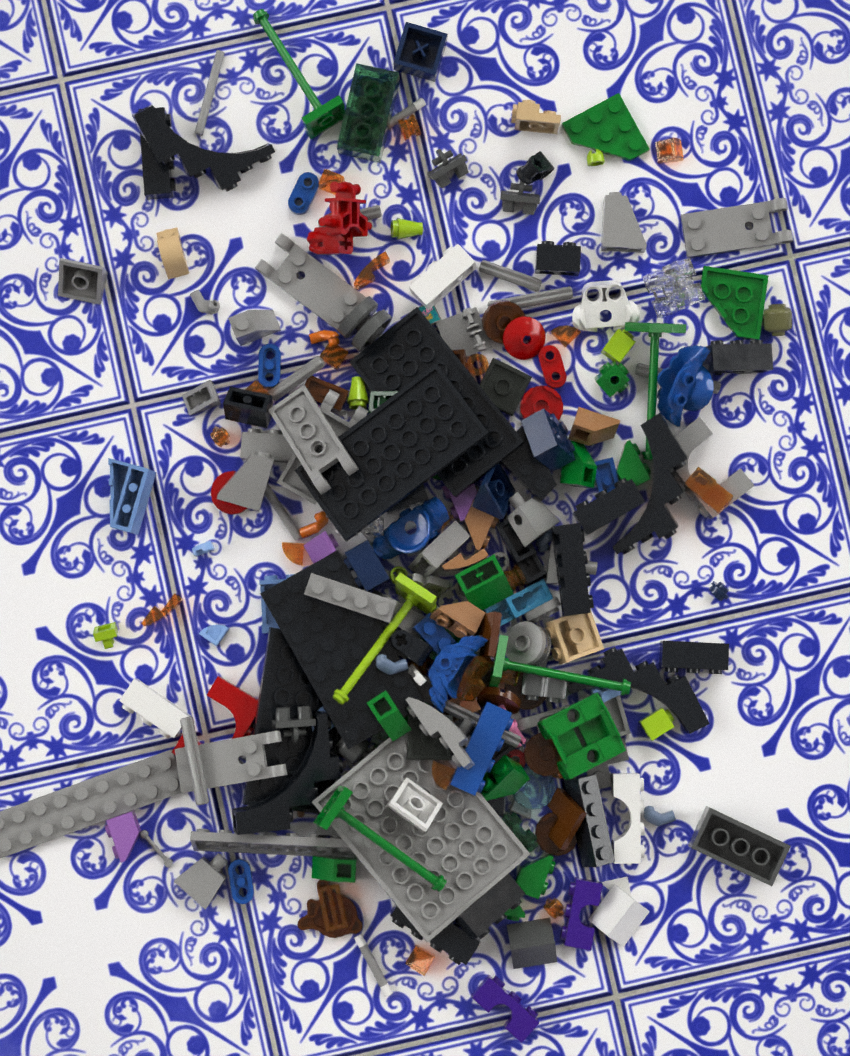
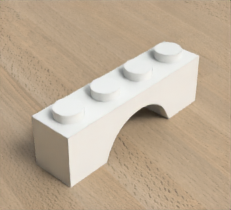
M611 773V794L613 797L623 801L629 811V823L626 830L620 836L612 839V850L615 859L613 863L641 864V858L645 857V847L641 845V836H644L645 829L644 822H640V814H644V800H640V791H644V778H640L639 773Z

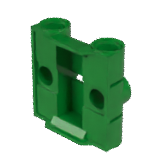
M598 692L568 707H564L557 713L537 722L542 736L546 740L552 739L562 759L557 762V766L565 780H570L626 751L616 725ZM570 710L575 713V720L573 722L569 721L567 713ZM577 726L586 742L584 747H582L573 729ZM590 750L595 755V759L592 762L587 759V753Z

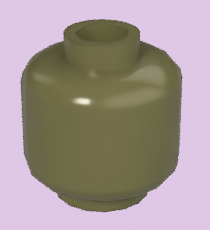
M786 304L768 305V309L764 310V329L772 332V336H783L785 331L792 328V311L786 307Z

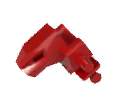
M334 181L330 184V190L335 193V198H325V202L330 203L331 213L319 219V225L325 227H316L314 232H309L307 241L310 244L309 250L318 255L352 254L353 237H367L368 230L372 228V223L368 222V218L360 213V204H366V200L356 199V195H359L361 192L360 185Z

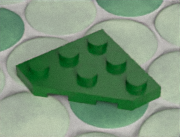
M619 93L561 124L571 144L591 148L594 151L598 149L604 154L618 156L627 161H632L650 150Z
M703 266L700 290L736 338L760 340L769 275Z

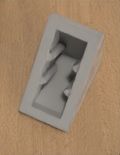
M208 380L182 395L189 416L221 405L212 380Z

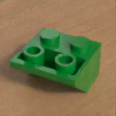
M495 555L454 575L467 601L482 611L514 594Z

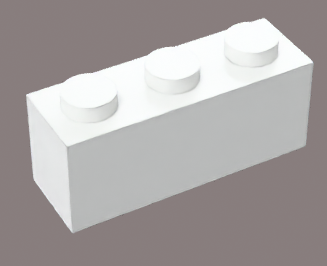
M459 244L454 247L451 246L443 253V257L440 260L433 261L427 267V271L422 276L418 275L411 281L410 291L429 310L476 270V263Z
M137 678L133 679L119 700L123 703V709L131 714L135 711L141 715L140 720L148 726L154 724L160 728L158 732L168 739L170 737L176 738L182 730L180 719L191 717L190 714Z

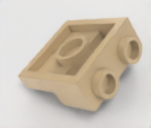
M523 100L518 102V104H513L511 123H515L514 130L558 134L561 115H557L555 111L549 110L539 113L540 104H535L533 100Z
M592 612L564 616L545 623V636L548 640L552 641L554 647L551 651L555 661H559V664H564L604 649Z

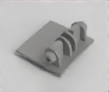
M476 307L472 309L466 308L459 314L436 322L442 339L450 349H465L466 357L492 348L489 338L483 330L482 320Z

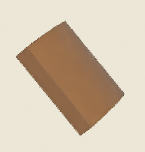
M483 548L465 561L460 553L442 565L441 568L443 571L464 569L486 559L489 555Z

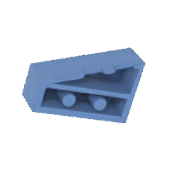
M108 458L111 499H109L110 527L139 535L157 472Z

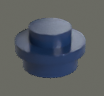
M715 581L711 583L712 586L709 590L719 601L729 598L727 594L729 589L721 581L719 583Z

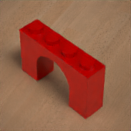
M218 676L208 691L207 696L228 708L233 714L236 729L232 739L250 736L254 730L251 725L256 718L258 699ZM183 734L174 749L185 747Z

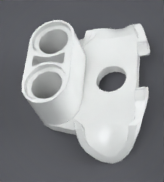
M615 280L585 284L582 288L581 304L575 307L572 315L573 326L576 329L589 332H598L600 327H613V330L616 331L625 328V322H638L640 319L638 306L628 300L624 288L620 282ZM613 287H618L620 289L619 294L614 297L609 296V290ZM590 289L598 290L595 298L587 297ZM603 310H608L612 314L611 319L607 322L599 319V314Z

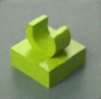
M116 622L94 627L93 636L95 642L103 640L105 649L114 647L113 638L117 637L118 633Z

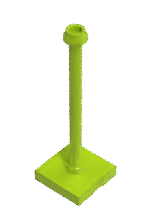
M401 572L395 578L396 594L406 601L340 690L336 689L334 691L333 698L342 705L349 701L347 695L411 608L416 606L426 614H432L437 609V596Z

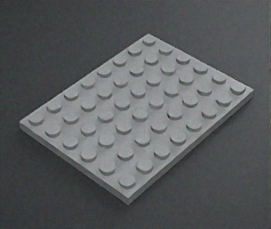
M406 733L394 742L389 737L313 800L312 803L321 812L339 785L348 788L353 793L343 806L346 812L437 877L439 875L444 876V879L447 880L445 886L440 892L431 889L432 884L339 817L335 818L331 823L332 828L428 943L525 860L530 853L481 793L476 792L474 796L449 784L457 768L453 760H407ZM406 777L443 803L426 832H421L386 806Z

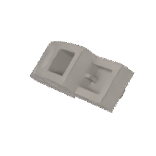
M411 697L405 699L409 704L406 707L413 718L418 717L421 724L419 727L426 736L430 735L433 738L441 735L439 738L440 742L446 749L450 748L454 753L452 759L459 768L463 766V768L468 770L475 765L462 747L469 742L468 738L449 718L420 700Z

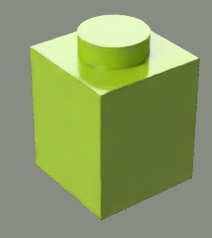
M618 329L601 353L611 361H615L618 365L635 344L634 336L630 332L625 331V329L623 331Z
M661 707L638 721L651 741L675 727L672 723L675 719L668 709L664 711Z

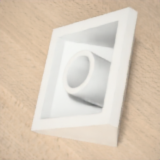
M406 777L386 806L421 832H426L443 803Z
M614 884L588 920L609 938L624 947L650 911Z

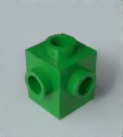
M615 361L605 363L599 369L600 373L594 378L596 383L609 397H612L616 392L621 393L629 385L627 382L630 381L627 376L629 373L627 368L622 363L617 365Z

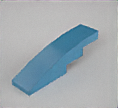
M544 579L483 611L485 613H501L500 626L553 599V596Z

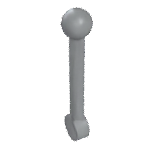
M142 830L140 837L146 839L164 860L165 867H171L173 865L172 859L167 858L148 836V831Z

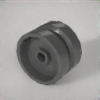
M370 296L365 298L350 312L337 330L346 339L355 335L352 339V345L359 352L373 343L392 320V317L385 310L375 313L378 309V303Z

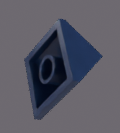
M500 463L487 471L471 507L498 519H504L510 505L508 499L515 494L516 490Z

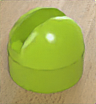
M596 149V153H592V150L588 152V166H598L605 163L604 155L600 150Z
M401 566L394 567L389 574V578L394 584L396 578L393 574L394 572L397 575L401 572L408 577L406 569Z

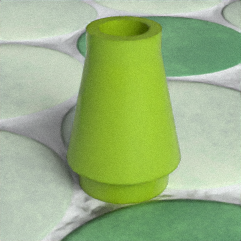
M400 218L391 220L392 238L399 240L423 234L422 222Z
M360 376L351 378L347 403L352 410H357L358 406L366 409L369 403L365 383Z

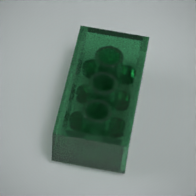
M356 63L337 143L339 154L381 163L400 83L399 72Z

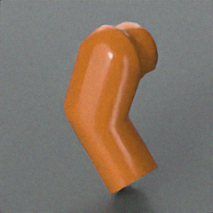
M321 330L309 334L311 345L328 340L330 346H336L340 343L339 334L336 331Z
M324 511L314 515L316 522L299 529L302 538L318 533L328 524L329 518L326 517Z

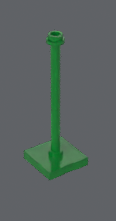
M260 9L253 14L255 24L262 26L314 108L312 112L302 117L306 133L310 139H313L347 118L344 102L338 95L323 105L320 103L269 23L268 12Z
M625 322V331L648 332V337H651L647 421L656 416L659 337H662V333H686V324ZM646 438L645 451L641 452V455H643V459L653 460L649 442Z
M499 635L489 687H499L502 672L513 670L620 691V695H629L631 682L627 681V679L618 682L509 661V658H505L509 636Z
M339 785L313 823L327 830L333 820L339 817L432 884L431 889L440 892L447 882L444 876L439 875L437 877L346 812L343 806L353 792Z

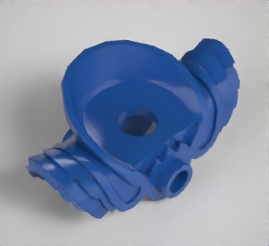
M693 345L679 349L677 355L670 360L669 367L663 369L657 377L658 384L661 387L657 393L659 400L657 408L664 418L676 427H680L683 409L688 411L703 409L712 398L714 382L710 372L702 366L710 350L704 346Z
M433 497L423 502L422 505L414 507L413 510L407 508L399 513L400 518L392 522L374 538V552L383 559H392L403 553L412 554L422 550L428 542L439 536L438 532L442 525L449 519L448 511L441 500ZM409 521H413L417 526L416 532L413 534H408L405 530V525Z
M472 635L462 637L459 643L443 647L439 655L436 656L428 674L432 687L429 689L431 702L439 712L443 713L448 695L456 699L471 684L480 665V658L474 652H477L488 641L486 638Z

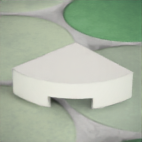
M413 663L408 667L407 672L419 686L427 681Z

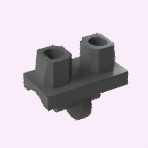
M438 149L436 151L438 157L432 160L434 166L442 164L427 172L430 179L434 180L440 188H444L451 183L446 174L450 170H454L457 178L469 173L465 163L467 159L465 155L460 153L447 160L453 156L451 150L443 153L441 149Z
M521 180L519 184L511 183L510 189L519 190V192L501 190L500 200H502V209L504 212H514L515 201L524 202L523 213L534 215L537 204L540 203V195L523 193V191L532 192L533 185H525Z
M298 706L297 718L290 719L289 707L276 708V720H272V727H290V730H283V737L291 736L293 743L298 742L299 736L306 735V729H298V727L316 726V719L312 718L310 706Z

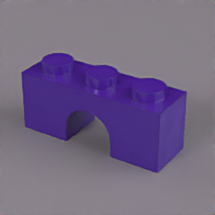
M575 877L574 882H570L568 895L572 897L570 904H566L564 917L568 919L566 926H562L560 939L564 940L565 946L591 951L595 928L592 925L582 923L579 919L581 909L587 905L599 906L603 887L602 882Z
M488 975L474 990L471 997L488 1013L498 1004L507 1005L511 1009V1016L504 1026L522 1043L539 1024V1020L536 1018L538 1013L530 1006L525 1008L520 1003L522 999L514 991L509 993L503 988L505 983L496 975L494 978Z

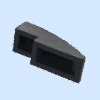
M508 519L497 524L498 532L526 586L529 587L546 578L547 572L536 555L537 552L532 543L524 547Z

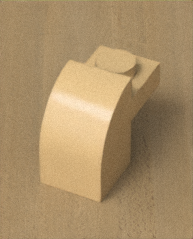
M178 228L157 232L158 248L168 280L189 274Z

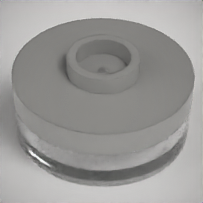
M528 621L519 622L506 635L509 636L506 655L510 661L539 666L547 659L550 653V636L539 625Z

